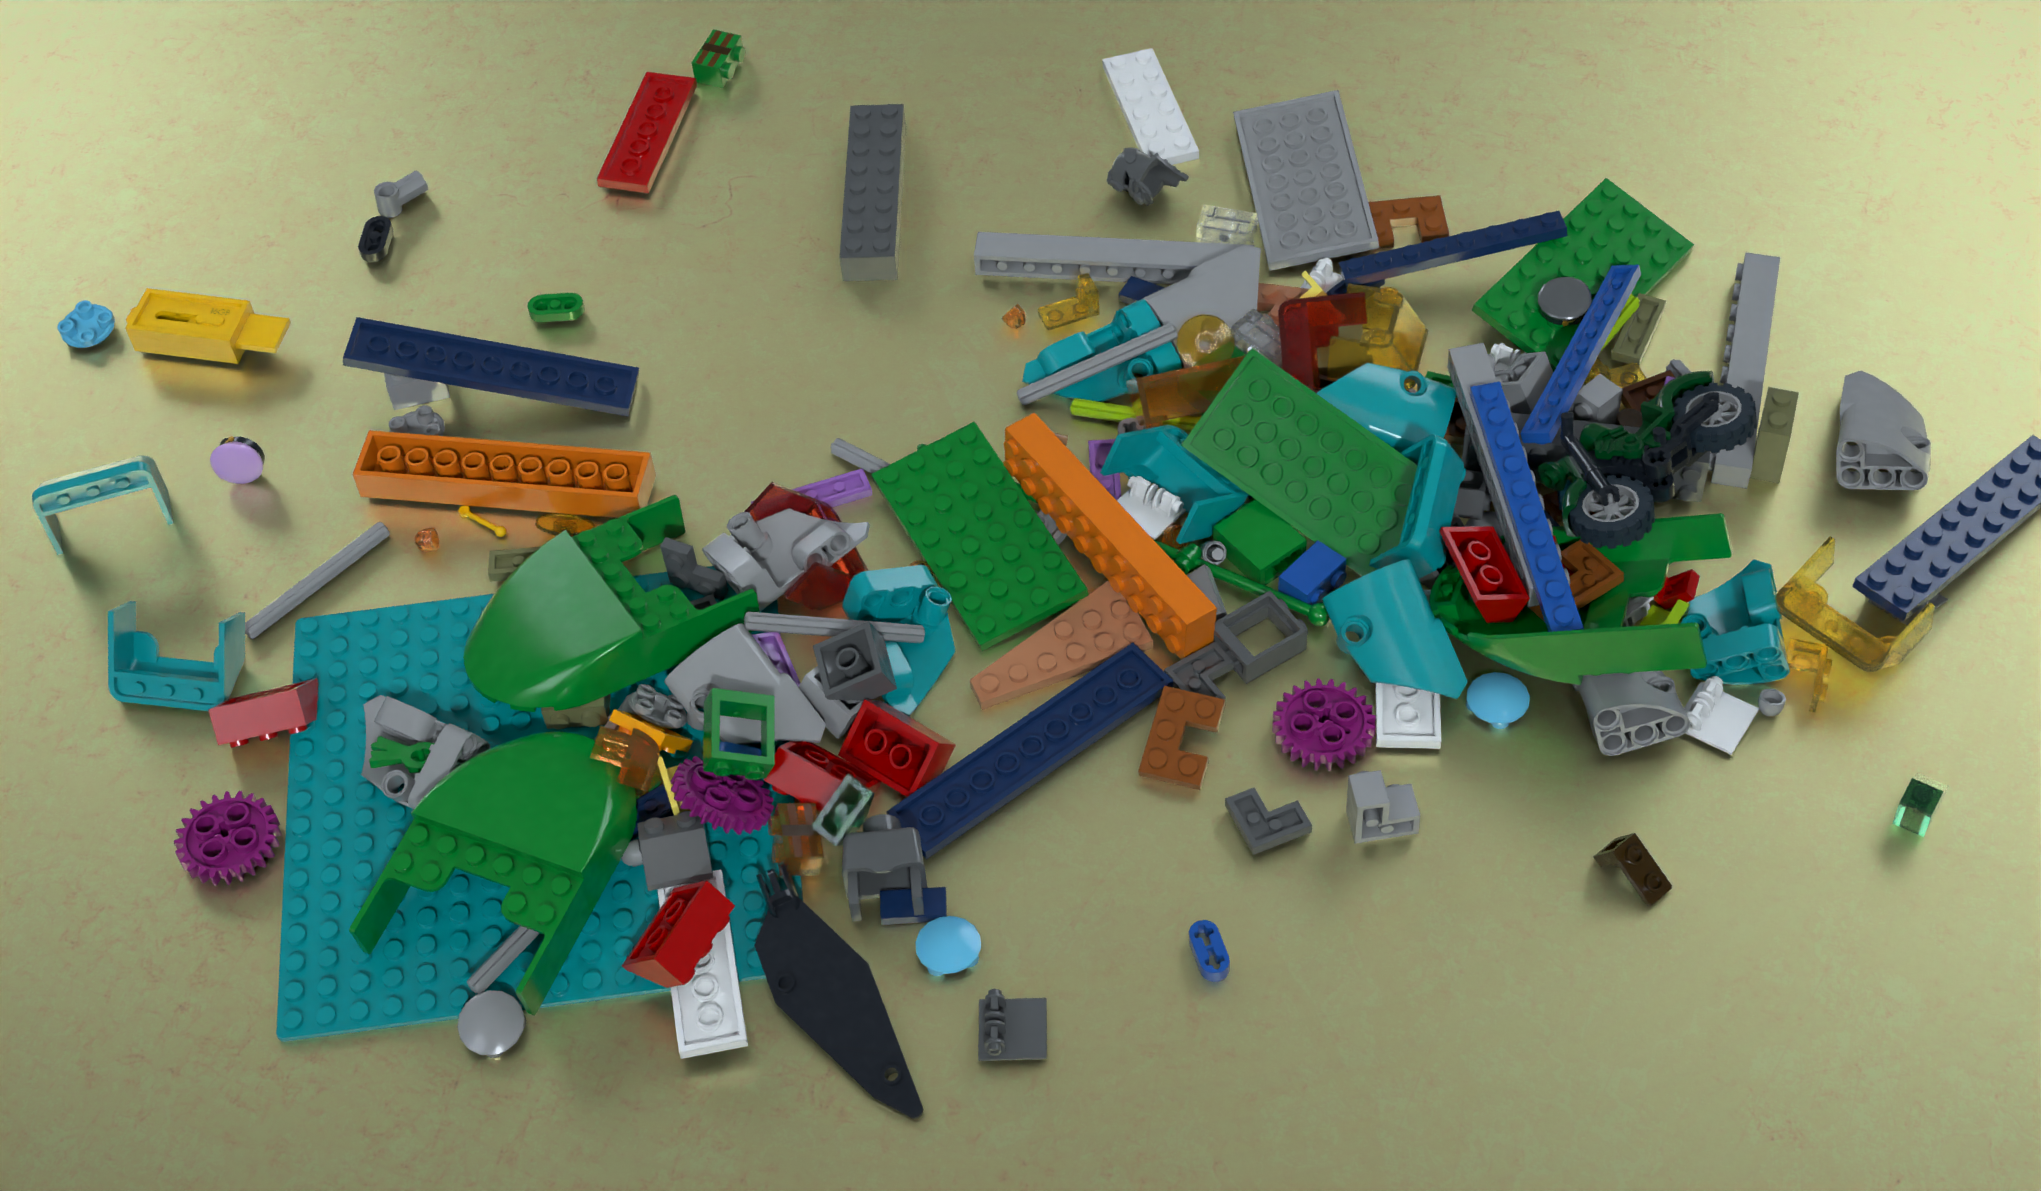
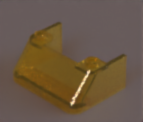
M1348 284L1344 323L1361 321L1362 328L1369 331L1362 335L1361 340L1331 336L1327 379L1337 381L1366 363L1404 371L1419 372L1427 344L1428 329L1404 296L1392 287L1376 288ZM1404 380V388L1406 390L1415 387L1416 382L1414 380Z
M1830 536L1778 591L1776 596L1777 610L1781 615L1864 671L1874 672L1900 664L1932 629L1935 605L1929 602L1897 638L1894 636L1876 638L1830 607L1826 590L1816 583L1834 564L1835 539Z

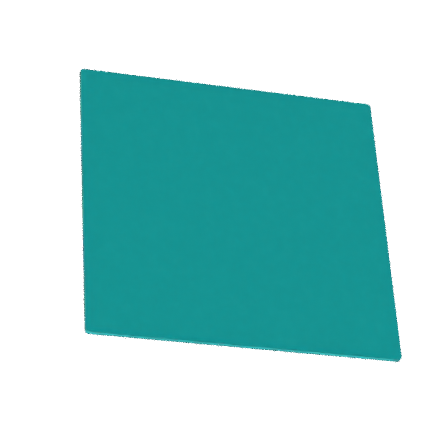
M708 566V567H707V568L716 570L714 566ZM667 572L633 576L645 593L666 584L675 586L670 583ZM728 583V593L723 600L737 595ZM679 588L689 601L705 597L697 591ZM494 594L305 617L298 619L295 623L293 684L317 678L318 701L317 719L307 724V730L290 734L276 1030L277 1037L282 1042L459 1019V1014L464 1005L477 995L468 987L467 980L519 927V925L506 920L501 912L502 902L510 888L455 869L446 885L438 891L426 892L410 886L371 954L363 952L349 932L351 924L414 820L411 815L412 808L387 797L381 789L361 775L366 750V720L363 704L379 695L389 696L432 715L442 723L447 725L451 723L478 735L490 744V748L517 738L543 732L575 733L595 740L596 736L605 726L547 729L541 708H536L535 712L513 710L510 708V704L500 701L496 703L491 702L473 687L467 677L464 666V648L474 625ZM715 598L716 603L723 601L721 599ZM776 599L760 613L779 614L778 600ZM754 631V632L751 633V635H752V634H759V633H766V632H764V631ZM678 665L611 693L610 714L614 709L617 710L627 695L636 692L641 684L649 685L656 692L666 696L673 695L665 684V679ZM698 708L700 712H704V709ZM688 722L680 728H668L693 741L688 752L676 750L675 754L662 749L658 751L643 744L644 740L638 737L631 738L624 734L619 737L610 750L619 757L627 768L635 786L636 799L663 784L656 761L657 757L662 756L666 769L677 766L680 763L683 764L685 759L692 761L694 756L703 760L704 730H696ZM775 741V753L779 746L790 741ZM761 742L745 744L744 746L761 749ZM764 778L754 781H763L762 788L770 790L768 796L774 799L771 804L774 808L766 826L762 825L760 831L754 829L752 834H749L743 830L741 835H738L733 829H730L729 833H725L723 827L718 826L714 830L712 823H705L712 870H722L726 898L735 905L729 917L739 982L766 979L755 948V942L767 915L768 908L756 875L763 874L770 893L773 895L775 893L767 870L774 868L783 889L788 890L779 867L781 864H787L798 896L803 901L800 857H795L792 836H783L782 825H790L787 804H795V798L791 795L777 793L771 788V784L764 781ZM405 782L399 786L398 793L403 790ZM622 859L620 860L540 1008L671 991L670 987H663L622 967L660 910L658 890L648 891L644 865L633 867L625 864ZM539 933L484 992L489 990L503 991L513 996L521 1005L522 1010H526L516 994V989L545 936Z

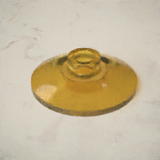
M1197 315L1187 320L1180 328L1177 338L1178 353L1182 360L1191 368L1199 371H1213L1224 366L1231 358L1234 351V336L1230 327L1220 318L1213 315ZM1207 342L1209 349L1202 350L1199 343Z
M546 514L539 516L535 522L538 529L552 536H557L566 530L572 537L595 527L591 520L571 514Z

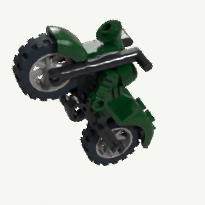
M1712 371L1688 373L1669 381L1663 386L1656 397L1649 402L1644 401L1641 404L1643 422L1635 434L1629 433L1626 429L1624 430L1622 425L1610 429L1598 423H1589L1582 429L1579 441L1574 435L1573 413H1562L1560 439L1568 454L1557 462L1542 463L1538 468V473L1542 483L1554 491H1562L1566 486L1567 478L1572 483L1565 491L1561 506L1566 535L1569 537L1580 536L1581 541L1585 544L1591 543L1596 548L1607 546L1608 549H1614L1618 545H1623V547L1632 544V541L1636 540L1638 542L1643 539L1644 533H1649L1652 529V523L1655 522L1654 502H1665L1675 495L1673 475L1684 466L1690 467L1708 451L1720 453V450L1724 449L1726 451L1735 449L1734 446L1745 444L1747 442L1746 439L1754 435L1757 419L1755 401H1753L1752 395L1749 392L1745 393L1744 389L1739 386L1734 388L1732 384L1724 383L1723 385H1718V383H1714Z

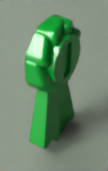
M378 736L377 742L371 744L373 751H371V758L369 759L370 767L378 768L403 764L409 773H420L431 752L429 748L431 744L434 745L435 743L418 742L408 747Z

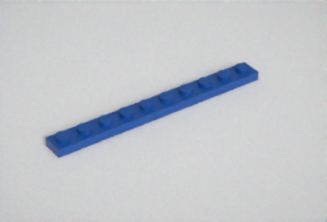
M1639 265L1611 266L1520 433L1523 443H1552L1561 426V414L1568 412L1641 276Z
M1499 381L1470 387V397L1548 632L1584 630L1501 383Z

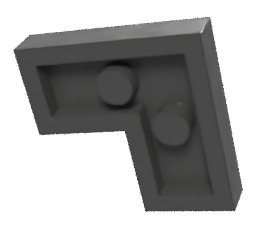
M666 537L660 548L670 583L679 588L697 591L703 596L713 594L715 598L723 600L728 593L724 573L698 565L693 546Z
M1215 641L1165 668L1164 672L1173 679L1174 688L1225 699L1226 702V697L1213 683V680L1233 670L1234 661Z
M1255 787L1225 798V806L1253 855L1312 832V824L1298 800L1268 812Z

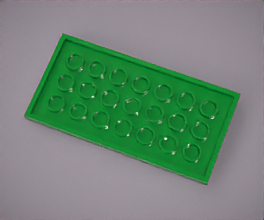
M1607 178L1563 219L1567 226L1566 237L1537 243L1472 308L1475 314L1524 352H1546L1553 372L1580 323L1567 326L1556 325L1548 322L1542 316L1539 310L1538 293L1544 284L1559 277L1579 279L1588 286L1591 292L1592 303L1611 266L1639 265L1641 276L1631 294L1634 297H1637L1639 293L1647 295L1694 246L1692 242Z
M1251 348L1181 446L1312 541L1316 542L1318 540L1345 557L1346 565L1359 575L1364 576L1378 570L1369 566L1370 560L1399 545L1418 465Z
M975 421L871 474L873 482L938 584L951 594L952 606L981 651L1089 596L1087 587Z

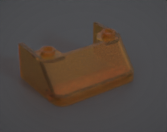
M1246 355L1127 380L1128 394L1139 426L1145 425L1146 429L1163 426L1162 421L1205 412Z

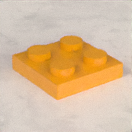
M614 709L609 721L619 725L618 732L631 738L638 737L644 740L643 744L658 751L662 749L672 754H675L676 750L688 752L693 742L668 728L654 725L636 714Z

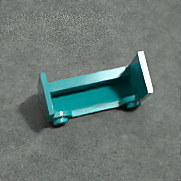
M1164 425L1118 434L1100 473L1103 476L1123 472L1128 476V479L1132 476H1141L1143 479L1151 482V484L1155 483L1159 488H1164L1165 491L1179 496L1180 501L1184 503L1183 509L1188 513L1176 538L1179 544L1210 537L1213 534V526L1221 519L1235 513L1244 504L1249 495L1181 446L1188 434L1176 426Z
M1435 434L1426 437L1401 452L1402 455L1418 466L1398 546L1371 559L1369 566L1380 569L1393 563L1410 559L1419 579L1434 572L1437 568H1441L1445 563L1447 557L1445 551L1446 544L1439 530L1441 527L1451 526L1459 487L1465 478L1466 469L1464 468V462L1447 440Z
M136 456L50 479L41 483L32 494L33 508L57 555L63 554L59 521L55 513L152 488L167 524H174L168 489L154 459L148 456Z
M129 601L108 611V688L116 700L128 703L208 711V709L230 698L245 661V612H238L219 622V645L214 651V662L159 657L157 639L151 633L136 631V601Z

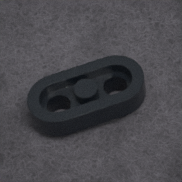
M376 216L365 223L358 245L363 260L378 262L387 255L393 236V227L387 217Z

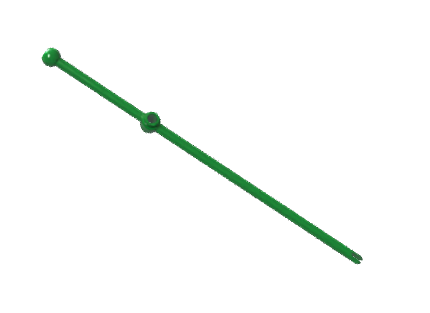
M919 444V445L917 446V450H919V449H921V448H923V447H925V446H927V445H926V444ZM1016 482V484L1019 486L1027 500H1030L1038 504V502L1031 495L1028 496L1023 491L1021 484ZM1154 540L1186 575L1205 564L1211 569L1214 578L1250 593L1261 596L1271 591L1278 599H1282L1289 609L1308 616L1309 622L1314 626L1322 627L1330 619L1324 603L1311 605L1200 559L1201 549L1196 544L1190 543L1179 550Z

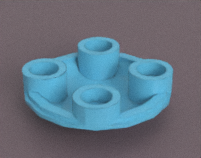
M84 300L76 304L75 309L64 320L59 322L57 328L63 341L69 346L85 348L105 340L114 329L115 319L112 312L105 306L91 304L90 301Z
M1493 672L1483 674L1473 680L1467 689L1466 707L1478 718L1491 723L1494 728L1504 729L1508 727L1509 723L1516 721L1525 714L1529 708L1530 695L1526 686L1518 678L1506 673Z
M946 916L934 919L919 931L915 942L916 954L919 960L933 976L958 973L966 968L975 966L979 961V952L981 950L980 934L973 924L963 918Z

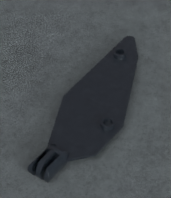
M781 864L779 867L788 890L783 889L774 868L767 870L775 893L773 895L770 893L763 874L756 875L768 912L755 942V948L776 1005L874 1099L912 1119L919 1118L923 1114V1106L869 964L799 898L787 864ZM898 1073L895 1080H888L891 1074Z

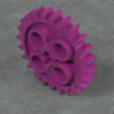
M1317 678L1316 686H1311L1306 680L1302 690L1294 685L1292 695L1284 692L1283 702L1277 701L1276 711H1273L1272 733L1275 734V743L1281 744L1282 753L1291 751L1290 760L1292 762L1299 757L1302 758V767H1305L1309 762H1313L1315 770H1318L1321 764H1325L1327 770L1331 771L1332 763H1337L1341 769L1344 768V760L1346 759L1353 764L1356 763V754L1364 757L1366 747L1372 746V737H1375L1376 715H1372L1373 706L1366 705V696L1357 697L1356 687L1346 691V682H1342L1339 687H1335L1333 679H1330L1327 685H1323L1320 678Z
M694 756L692 761L685 759L683 764L680 763L671 780V784H673L671 791L676 793L674 800L682 801L681 809H690V817L699 816L701 824L710 822L714 830L720 826L723 827L725 833H729L730 829H733L738 835H741L743 830L749 834H752L754 829L760 831L762 825L766 826L774 808L771 805L774 799L768 796L770 790L762 788L763 781L750 780L740 775L717 776L713 772L703 771V760L697 756Z
M226 791L224 798L221 800L214 794L210 804L203 800L200 801L202 809L198 811L191 808L190 812L193 817L191 819L182 818L181 821L185 828L176 829L179 839L174 840L177 848L175 854L184 871L188 870L191 878L198 876L203 884L210 878L214 886H217L221 879H224L226 884L230 885L232 877L236 876L240 882H243L244 873L246 872L255 876L254 867L258 865L265 868L267 865L264 858H274L275 855L272 848L280 846L277 837L282 835L278 827L280 822L272 806H267L264 798L256 800L254 793L249 794L245 798L242 791H238L235 798H231L229 792Z

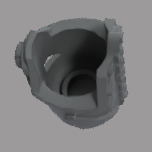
M1124 148V151L1113 162L1112 168L1108 172L1107 182L1117 191L1121 192L1124 190L1129 192L1130 197L1139 205L1145 204L1148 206L1154 203L1152 199L1161 191L1164 185L1177 187L1180 181L1186 182L1189 176L1183 172L1181 173L1175 166L1168 163L1167 159H1162L1158 153H1155L1153 157H1149L1147 154L1141 153L1137 148Z

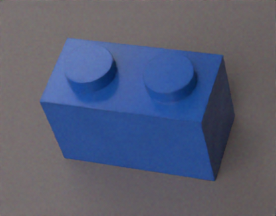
M1317 540L1279 576L1278 591L1311 605L1323 603L1322 599L1334 588H1339L1344 583L1347 576L1346 558Z

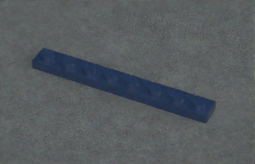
M1560 211L1548 212L1500 225H1492L1487 228L1462 232L1453 236L1339 262V267L1345 286L1349 288L1566 237L1567 226Z

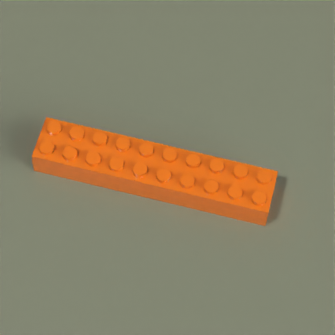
M1032 413L1006 427L1004 442L1005 461L1003 464L1010 475L1018 480L1023 491L1028 496L1031 495L1038 502L1041 511L1046 515H1050L1056 522L1060 532L1067 534L1071 538L1076 549L1080 553H1084L1091 560L1094 569L1098 573H1102L1109 580L1113 590L1123 595L1132 611L1139 613L1145 619L1148 628L1164 640L1167 649L1173 654L1176 653L1182 660L1213 643L1217 607L1035 413Z
M369 430L352 474L361 497L619 518L647 506L656 477L650 452Z

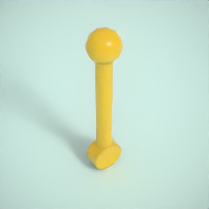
M461 506L458 509L461 518L469 517L495 531L498 537L506 535L507 530L504 526H496L472 513L468 506Z

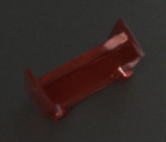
M1365 292L1290 299L1283 302L1278 309L1283 370L1315 393L1322 390L1323 388H1320L1317 348L1333 345L1339 338L1338 327L1367 324Z
M771 482L744 511L750 513L755 522L788 508L820 519L842 522L835 510L825 502ZM854 547L830 567L814 562L784 596L786 599L805 605L811 610H823L843 602L852 578L860 572L869 570L857 548Z

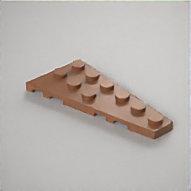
M1108 580L1092 591L1089 596L1081 599L971 678L970 687L983 710L1091 671L1131 643H1134L1143 652L1152 649L1153 639L1139 614L1132 611L1128 601L1121 593L1113 590Z

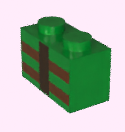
M712 30L691 62L694 78H696L697 83L719 88L725 87L728 80L734 76L735 69L739 63L743 62L746 50L743 47L741 35Z

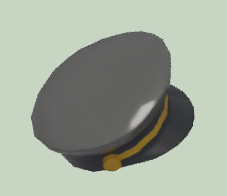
M1559 277L1550 280L1542 286L1538 293L1539 310L1548 322L1556 325L1567 326L1581 323L1591 304V292L1584 282L1576 278Z

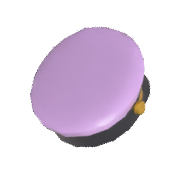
M231 436L223 439L220 446L212 452L210 457V464L218 477L235 484H246L258 479L262 474L265 455L260 446L254 441L241 436Z

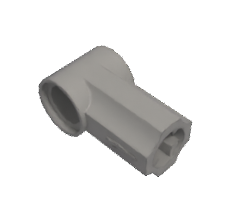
M414 171L395 183L382 182L378 184L374 189L379 214L387 218L396 217L402 212L403 204L426 192L428 185L422 174Z

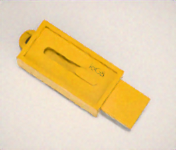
M146 288L137 307L132 308L128 314L125 329L135 351L239 364L245 350L276 353L291 322L289 318L255 314L248 300Z

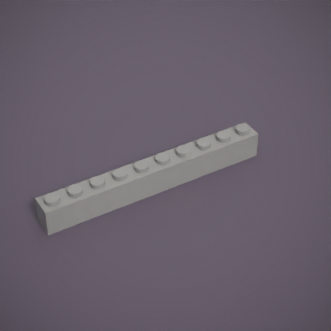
M978 232L974 251L975 275L1127 282L1133 276L1154 284L1172 285L1189 277L1191 271L1198 265L1246 244Z
M1746 252L1744 263H1738L1735 280H1739L1740 284L1735 283L1732 300L1737 301V304L1732 303L1729 321H1734V325L1729 324L1726 341L1731 342V345L1725 346L1723 362L1728 363V366L1722 367L1720 383L1732 384L1734 388L1739 386L1744 389L1745 393L1749 392L1752 395L1756 406L1758 427L1780 257ZM1757 427L1754 429V435L1751 438L1748 437L1745 444L1741 446L1736 445L1734 446L1735 449L1730 451L1724 449L1720 450V453H1710L1708 470L1713 471L1711 483L1748 488Z
M1484 343L1449 349L1447 368L1514 568L1530 598L1527 606H1537L1539 602L1470 397V387L1500 381L1503 389L1500 376L1495 377L1494 358L1491 353L1487 354ZM1506 399L1507 404H1508V407H1509L1510 412H1511V408H1510L1509 401H1508V399ZM1514 423V424H1515V427H1516V430H1517V433H1518V436H1519V431H1518L1517 424ZM1522 446L1523 451H1524V454H1525V457H1526V460H1527V453H1526L1525 447ZM1530 470L1536 486L1534 473L1532 470ZM1538 494L1544 510L1543 498L1541 494ZM1547 519L1548 524H1549V527H1550V530H1551V533H1552V536H1553V529H1552L1551 521H1550V519ZM1556 543L1555 545L1561 560V550L1558 543ZM1565 568L1564 571H1565V574H1566V577H1567V580H1568V583H1569V586H1570L1569 573H1568V570Z

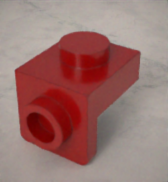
M1693 569L1669 578L1666 576L1664 586L1654 596V600L1665 610L1674 607L1678 599L1688 603L1696 595L1700 576Z

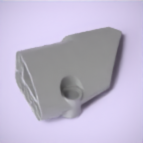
M1241 245L1198 265L1191 271L1189 277L1142 298L1149 304L1161 326L1173 323L1178 332V338L1170 342L1181 360L1182 368L1177 371L1179 374L1229 342L1234 343L1256 324L1261 248Z
M1864 371L1846 375L1840 403V431L1836 449L1838 483L1848 489L1919 490L1927 484L1930 471L1931 443L1927 438L1924 419L1921 414L1899 392L1875 376ZM1846 442H1855L1857 445H1848ZM1847 468H1854L1857 471H1848ZM1878 469H1887L1888 472H1880Z
M790 508L755 522L750 513L742 512L729 520L727 528L731 533L730 536L723 532L702 548V551L715 569L724 573L726 582L737 594L749 589L755 590L761 612L806 576L822 573L868 537L870 524L868 522L845 523L824 520Z
M742 623L727 629L701 646L680 663L665 679V684L686 709L688 724L696 730H704V712H700L698 708L704 709V701L711 689L719 688L775 696V741H806L820 743L826 723L787 673L780 674ZM720 715V739L723 742L740 745L760 743L761 721Z
M1662 671L1634 672L1631 674L1612 673L1598 676L1584 675L1581 685L1572 684L1574 690L1579 691L1586 706L1592 733L1599 749L1605 755H1619L1673 739L1685 734L1690 727V720L1678 698L1674 681L1666 677Z
M379 695L363 704L366 720V750L361 775L381 789L387 797L412 809L452 770L472 757L491 749L490 744L478 735L451 723L448 725L442 723L432 715L389 696ZM378 736L408 747L418 742L435 743L434 745L431 744L429 748L431 752L420 773H409L403 764L378 768L370 767L369 759L371 758V751H373L371 744L377 742ZM405 782L403 790L398 793L399 786Z

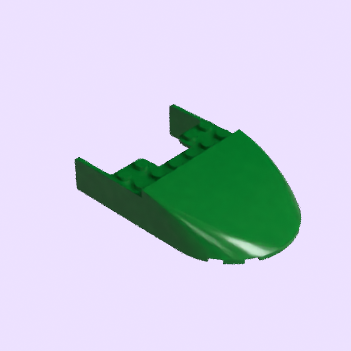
M672 495L572 537L565 530L526 558L495 592L474 625L464 648L465 670L473 687L483 697L493 703L500 701L510 704V708L513 710L535 712L536 708L554 707V711L571 709L600 699L682 663L687 657L717 635L737 624H744V617L747 612L760 613L757 593L754 589H749L702 610L696 609L683 592L673 585H662L645 593L622 562L636 557L642 551L661 544L666 537L673 539L685 533L680 500L677 495Z
M1719 513L1656 518L1655 522L1652 523L1651 531L1649 533L1645 532L1644 538L1638 542L1634 540L1629 546L1623 547V545H1618L1614 549H1608L1607 546L1596 548L1624 573V581L1578 610L1584 630L1548 632L1546 623L1526 605L1513 622L1487 623L1474 603L1457 566L1454 568L1451 565H1448L1436 579L1430 594V606L1435 619L1439 618L1446 631L1463 644L1506 667L1551 681L1581 685L1584 675L1598 676L1612 673L1631 674L1634 672L1706 668L1707 659L1698 623L1622 626L1630 597L1642 596L1648 598L1658 594L1664 586L1671 563L1730 558L1732 556V547L1725 516ZM1564 526L1552 527L1553 536H1556L1561 551L1581 539L1580 536H1567ZM1504 535L1500 536L1501 543L1504 545L1506 541Z
M543 732L527 735L502 743L472 757L441 779L413 809L411 815L414 820L351 924L349 932L363 952L371 954L410 886L426 892L438 891L446 885L455 869L506 886L510 889L501 905V912L505 919L545 936L516 989V994L526 1011L535 1016L633 836L638 814L636 809L637 793L627 768L619 757L605 745L589 737L568 732Z

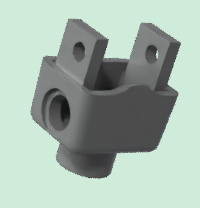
M880 814L872 816L863 822V832L846 834L843 839L842 877L846 897L849 899L852 922L862 921L861 900L880 898V891L911 889L914 915H924L923 888L928 887L919 831L915 827L901 828V822L898 818Z

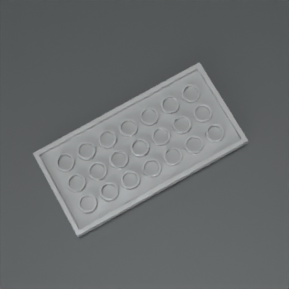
M1339 90L1233 112L1269 271L1315 262L1323 258L1330 259L1379 248L1376 229Z

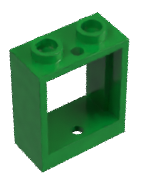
M712 688L704 701L703 771L713 772L717 776L740 775L750 780L766 779L775 765V696ZM720 715L760 720L761 756L719 751Z

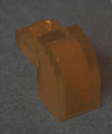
M600 726L590 758L621 767L617 782L648 792L660 751L657 743L641 730L633 728L632 734L629 735Z

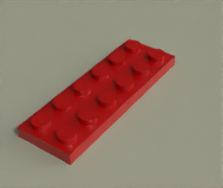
M646 72L598 174V187L642 193L650 192L697 87L696 78Z

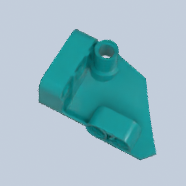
M1140 299L1116 311L1110 324L1088 334L1084 331L1078 332L1043 349L1038 354L1037 359L1025 364L1022 382L1030 385L1162 326L1149 304L1144 299ZM1168 342L1052 394L1073 400L1078 398L1102 402L1130 392L1139 393L1144 391L1149 384L1181 370V360L1172 343ZM1132 373L1142 374L1144 378L1138 379Z
M1372 363L1362 365L1316 393L1400 453L1432 434L1444 438L1456 398L1454 388L1428 379L1418 371H1404ZM1405 379H1412L1416 382L1418 388L1415 393L1406 391L1404 388Z
M1410 559L1393 563L1366 574L1336 589L1322 599L1337 633V646L1342 652L1352 656L1371 683L1404 686L1441 694L1454 699L1459 698L1468 681L1442 621L1439 618L1435 619ZM1355 632L1359 636L1360 641H1350L1345 633Z
M1753 559L1741 572L1724 584L1689 601L1688 614L1681 623H1698L1707 659L1706 668L1690 669V673L1694 678L1706 681V679L1712 676H1717L1722 679L1723 684L1751 685L1777 681L1788 676L1790 668L1780 624L1782 613L1771 564Z
M925 565L860 572L850 581L842 604V608L849 620L922 625L924 627L925 636L922 643L885 641L897 689L882 695L885 703L910 717L936 683L955 653L947 612L952 601L951 594L938 586L929 568Z

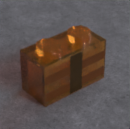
M777 803L774 816L769 817L768 831L770 836H774L775 843L772 847V859L774 863H778L779 875L783 876L779 865L784 863L787 864L791 876L818 875L824 854L816 803Z

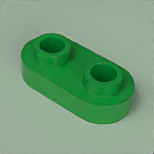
M576 293L537 295L530 299L527 305L531 319L536 322L575 320L582 316L585 310L582 297Z

